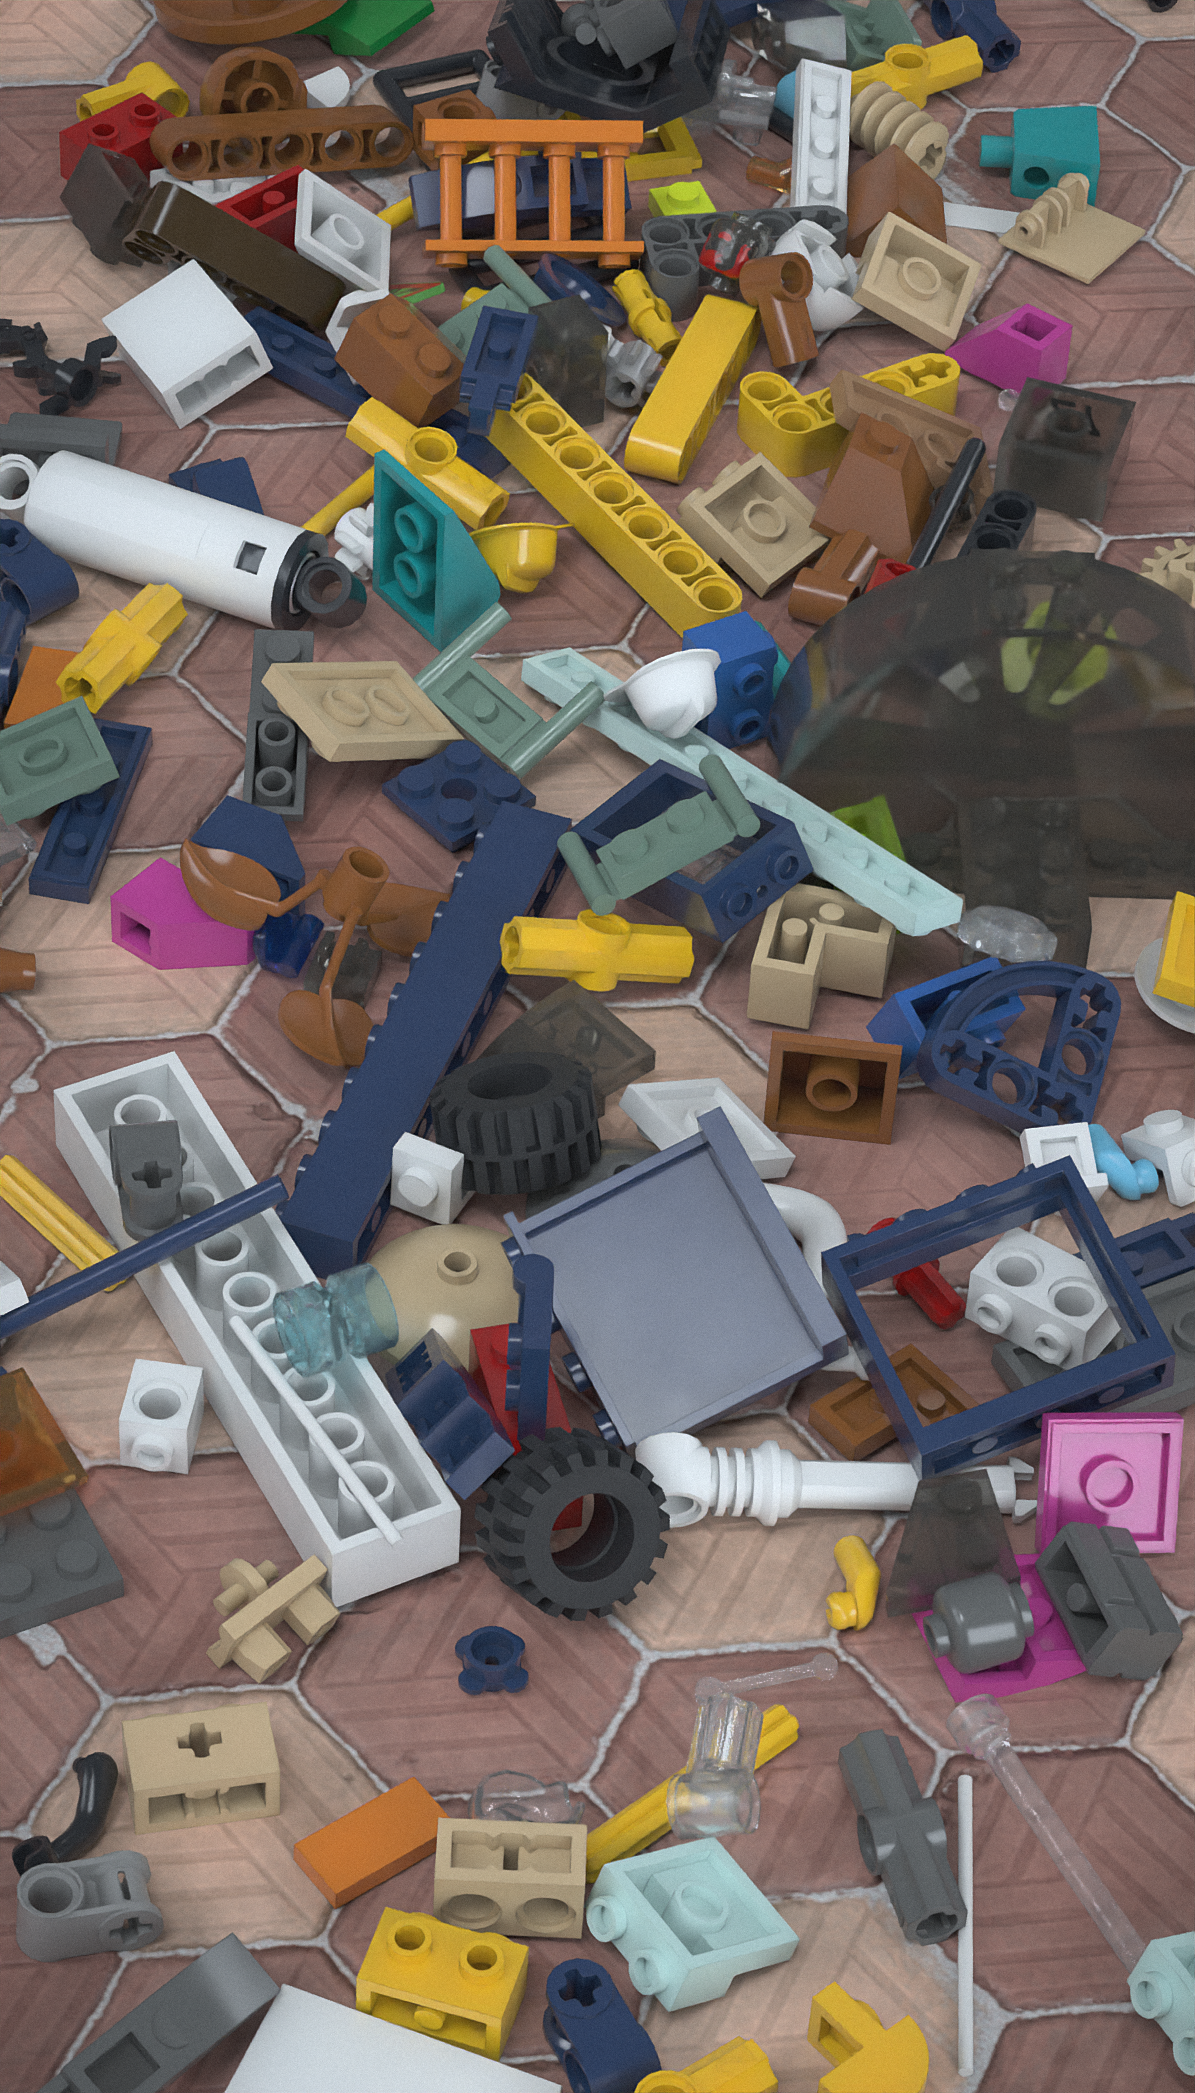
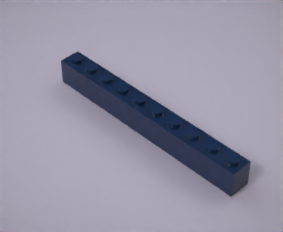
M502 801L491 823L482 822L474 843V855L470 862L462 861L458 866L453 882L452 896L449 902H439L433 916L431 935L427 943L423 941L417 943L410 961L409 977L405 984L400 982L395 984L389 998L386 1020L383 1025L375 1024L372 1027L366 1042L365 1059L360 1068L354 1066L350 1068L343 1085L342 1102L337 1111H327L321 1124L318 1147L313 1155L305 1154L301 1159L295 1177V1190L291 1198L276 1206L275 1212L316 1277L353 1287L394 1207L390 1204L393 1147L405 1132L425 1140L429 1139L434 1129L429 1097L431 1089L436 1087V1082L442 1077L451 1074V1071L468 1063L513 975L508 974L501 964L500 937L504 923L511 922L514 916L543 917L568 868L557 847V841L561 835L570 832L572 819Z

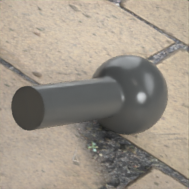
M577 3L570 6L562 16L561 29L565 36H576V39L581 44H590L596 40V29L588 14V10L593 8V6L586 3Z

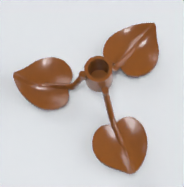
M187 838L180 848L182 878L193 900L205 913L215 920L237 929L258 930L264 924L267 914L273 917H281L318 890H322L325 911L334 919L344 922L321 982L319 995L306 990L289 992L279 1004L278 1020L285 1035L307 1054L330 1065L343 1066L346 1070H350L353 1066L360 1068L365 1059L366 1042L374 1025L369 1015L359 1004L346 999H332V987L356 924L367 926L371 939L382 948L392 953L412 957L419 941L427 943L431 935V925L435 910L440 901L449 902L450 894L386 882L390 874L386 862L375 852L364 847L354 846L344 851L332 873L321 868L312 881L285 900L278 902L281 892L277 881L271 872L256 861L234 852L202 847Z

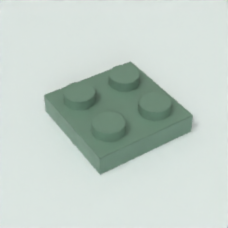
M83 696L0 731V812L7 826L22 819L37 817L54 805L80 794L92 793L103 784L120 777Z

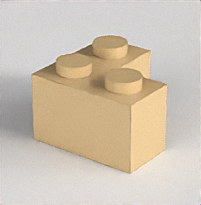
M797 883L768 906L751 964L747 1018L809 1029L820 987L882 998L893 957L896 934L895 925L870 908L859 905L854 901L853 897L843 891Z

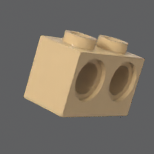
M438 1818L433 1917L443 1923L479 1933L493 1932L500 1935L581 1939L585 1895L587 1825Z

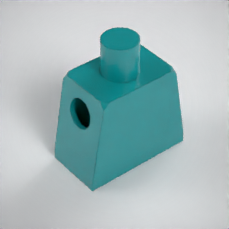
M1097 106L1016 110L1012 116L1010 136L981 135L979 167L1009 168L1010 193L1015 197L1034 200L1043 195L1049 188H1057L1059 180L1065 174L1081 173L1089 181L1087 204L1095 207L1100 171Z

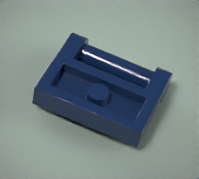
M526 1254L519 1257L514 1262L512 1271L513 1289L518 1294L517 1323H509L507 1365L511 1369H507L505 1411L518 1412L517 1440H521L531 1434L542 1441L545 1439L555 1270L550 1259L539 1254Z

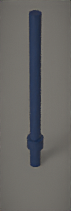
M276 1174L28 1296V1303L0 1316V1341L289 1199V1194L280 1176Z

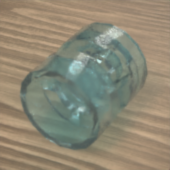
M361 1263L330 1274L324 1288L316 1281H310L276 1293L274 1296L273 1314L280 1342L288 1360L301 1377L308 1378L342 1366L347 1352L355 1358L362 1359L395 1347L399 1340V1326L391 1295L377 1269L370 1263Z

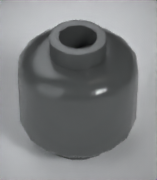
M986 1572L940 1587L934 1593L933 1615L923 1618L925 1637L935 1658L946 1656L949 1663L962 1674H971L1016 1660L1024 1652L1026 1638L1034 1635L1032 1613L1021 1586L1017 1582L1008 1584L996 1572Z

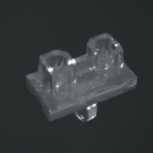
M725 59L713 102L681 117L691 137L705 139L712 136L716 122L734 125L733 140L738 144L757 146L760 143L763 131L768 130L776 103L777 87L754 84V78L736 76L737 61Z

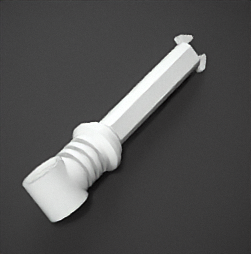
M672 1432L650 1436L640 1442L635 1449L636 1460L654 1475L652 1481L663 1489L667 1501L659 1508L670 1514V1528L694 1524L706 1516L709 1507L713 1516H723L726 1508L729 1516H740L744 1508L746 1516L756 1517L765 1526H774L777 1518H788L797 1508L1012 1513L1013 1523L1022 1522L1035 1513L1037 1509V1500H1016L1015 1480H1032L1034 1468L1017 1457H1009L1006 1465L975 1464L922 1486L911 1463L802 1460L798 1459L789 1449H779L778 1443L775 1440H765L758 1448H748L745 1456L742 1448H731L727 1456L724 1447H714L710 1456L708 1447H703V1444L697 1438L688 1434Z

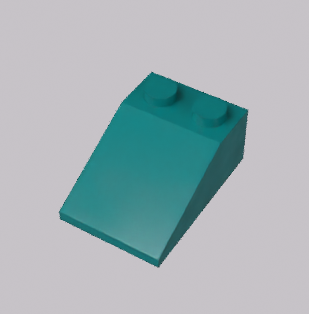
M381 450L375 453L372 590L437 650L442 652L495 602H498L500 598L499 581L456 513L386 450Z

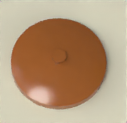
M153 0V4L160 25L175 36L207 44H243L273 39L307 28L334 13L347 0Z

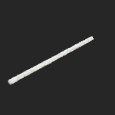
M239 1315L233 1316L229 1320L230 1327L392 1548H401L405 1543L404 1538Z
M961 1775L958 1778V1888L968 1913L965 1927L958 1929V2074L968 2077L973 2074L972 1777Z

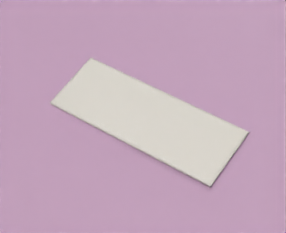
M944 202L945 224L947 226L1005 234L1015 225L1016 217L1020 214L1019 212Z

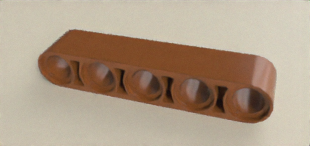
M374 104L173 117L165 119L156 125L151 133L149 143L155 158L172 176L183 181L277 175L296 165L312 173L393 167L407 160L412 152L414 139L409 127L391 110L382 105ZM390 127L387 138L381 143L375 144L378 134ZM341 131L336 143L325 147L328 137L334 132ZM291 134L287 145L280 150L274 151L277 141L284 135ZM240 137L237 148L231 153L223 154L227 143L234 138ZM189 141L185 153L179 157L172 158L176 146L181 142Z

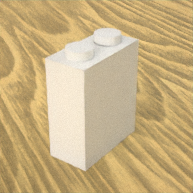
M194 259L101 319L109 336L117 337V351L121 358L180 429L273 369L255 330Z

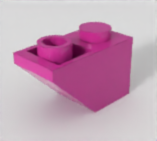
M1026 303L976 325L945 351V355L954 359L960 368L968 371L970 374L985 379L1019 398L1036 404L1066 379L1073 325Z
M161 857L110 896L112 942L158 970L248 965L256 958V930L237 929L225 925L205 913L187 890L182 878L181 869Z

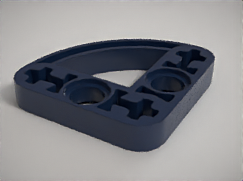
M1028 961L999 968L981 977L959 992L936 1015L925 1033L917 1054L916 1066L919 1076L925 1085L934 1092L1021 1134L1024 1129L1059 1125L1057 1123L1059 1119L1058 1113L1050 1108L1055 1104L1061 1106L1060 1116L1068 1121L1067 1124L1088 1122V1125H1090L1121 1013L1119 992L1113 983L1104 976L1072 964L1054 961ZM1085 994L1090 997L1089 1007L1097 1012L1086 1021L1088 1003L1080 999ZM1023 995L1057 998L1038 1068L965 1033L966 1028L985 1006L1001 999ZM1082 1022H1084L1082 1028L1076 1027ZM1064 1045L1074 1046L1084 1056L1086 1070L1083 1075L1073 1073L1064 1064L1062 1058ZM945 1051L952 1054L951 1064L959 1069L953 1074L947 1070L948 1060L940 1055ZM980 1065L981 1068L977 1073L972 1071V1069ZM995 1073L1007 1076L1015 1085L1017 1097L1014 1104L1003 1102L995 1094L992 1086ZM1032 1104L1037 1106V1108L1029 1112Z

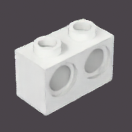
M1019 1227L1007 1231L970 1273L965 1318L979 1324L984 1330L998 1334L1036 1354L1043 1361L1055 1364L1064 1370H1069L1096 1359L1120 1331V1327L1086 1262Z

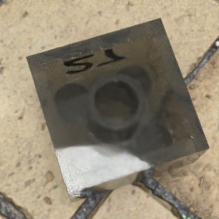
M1027 377L999 442L993 491L1005 489L1020 490L1029 494L1035 500L1037 507L1065 513L1075 518H1087L1102 522L1129 454L1136 402Z

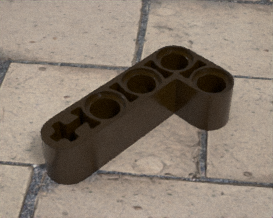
M166 181L158 182L146 193L121 243L134 256L157 266H164L171 260L185 265L194 259L219 287L255 307L260 306L317 337H322L346 289L344 282L331 272L190 191Z

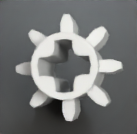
M370 503L367 510L364 508H354L348 511L339 520L334 534L336 542L342 546L334 556L335 559L344 563L352 572L356 571L365 579H369L373 572L374 503Z

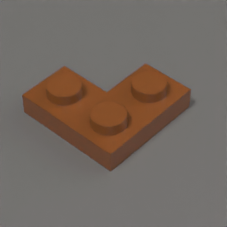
M912 1343L888 1357L923 1427L980 1405ZM859 1376L810 1404L808 1423L849 1461H859L897 1437L869 1380H862Z

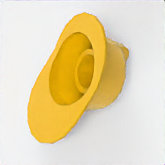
M544 523L502 524L482 528L468 534L498 579L499 584H502L506 590L523 594L534 591L539 583V579L552 573L556 560L558 531L573 527L575 523L557 526Z

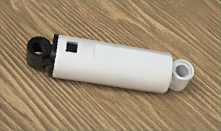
M64 450L50 456L41 468L23 455L8 454L0 457V510L10 519L25 525L29 532L47 548L64 559L147 586L149 583L154 585L168 583L183 595V599L276 630L298 631L304 626L311 614L328 627L343 628L352 625L360 619L366 609L368 597L365 586L344 563L335 558L328 557V543L322 534ZM29 479V488L26 493L19 499L12 500L13 490L16 485L21 481ZM341 582L342 588L339 596L330 603H321L324 589L331 583Z

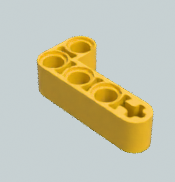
M938 353L923 354L860 376L955 416L960 366L949 356ZM765 371L750 373L740 382L736 433L755 454L761 452L785 477L790 478L803 477L831 466L833 457L849 433V430L835 421L830 387L802 396L785 378L779 374Z

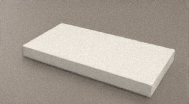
M283 1983L280 1988L281 1992L273 2001L225 2093H562L563 2086Z

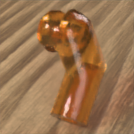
M754 155L747 166L746 180L791 194L792 156L783 161L775 162Z

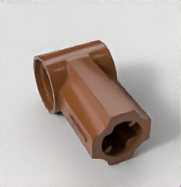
M788 252L753 258L745 262L740 271V290L749 305L759 308L773 366H786L819 356L805 300L813 286V272L809 261L798 252Z
M849 529L841 536H834L813 569L803 567L800 570L789 597V617L835 631L845 617L857 611L861 592L872 576L879 560L880 550L870 542L868 534Z

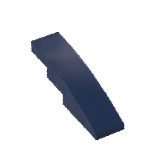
M433 1328L385 1374L391 1398L403 1417L414 1426L419 1444L440 1464L445 1482L464 1500L515 1451L505 1428L490 1403L443 1337Z

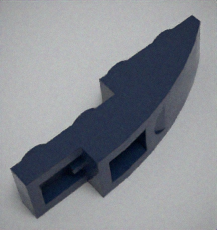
M576 152V158L570 159L571 217L603 216V160L582 158L581 152ZM543 154L521 156V158L516 159V226L527 219L549 218L548 159H544ZM494 160L462 165V229L495 227ZM624 163L626 214L632 207ZM440 169L412 175L408 182L416 231L440 230Z

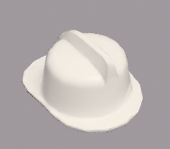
M691 649L676 652L643 666L626 682L609 690L603 696L605 701L608 702L630 701L641 721L648 729L659 731L668 738H680L686 735L698 721L705 718L716 707L717 693L714 671L719 666L721 660L718 652L711 649Z

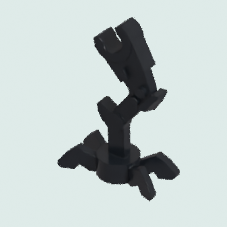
M0 319V354H10V350H22L26 358L13 362L14 376L26 379L36 378L35 384L38 394L52 396L40 403L39 414L58 416L69 410L71 406L82 407L92 400L97 388L103 386L104 383H121V374L100 370L101 359L109 358L118 347L116 336H107L87 343L84 361L71 357L61 364L44 354L48 337L40 322L33 325L34 328H31L28 325H13L12 319Z

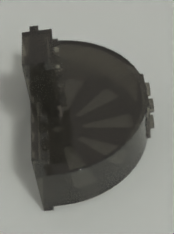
M1007 548L995 550L971 549L970 555L936 562L906 572L876 586L851 601L829 618L809 638L793 659L780 683L772 705L765 747V773L776 779L777 783L784 784L963 899L960 922L956 923L959 969L995 955L1002 967L1028 961H1054L1086 969L1092 934L1089 897L1173 900L1177 891L1195 897V608L1157 582L1126 568L1095 559V553L1074 552L1070 550L1025 551ZM813 871L798 882L805 885L841 890L830 882L816 877Z

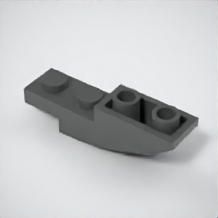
M254 629L250 708L247 720L242 801L282 816L283 821L303 822L310 739L293 719L286 716L279 709L278 701L261 681L272 663L313 662L314 631Z
M232 1932L67 2063L58 2075L36 2093H159L162 2090L164 2091L278 1995L281 1989Z

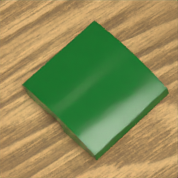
M347 0L343 6L325 19L291 34L328 35L334 54L372 56L432 14L435 9L431 0Z

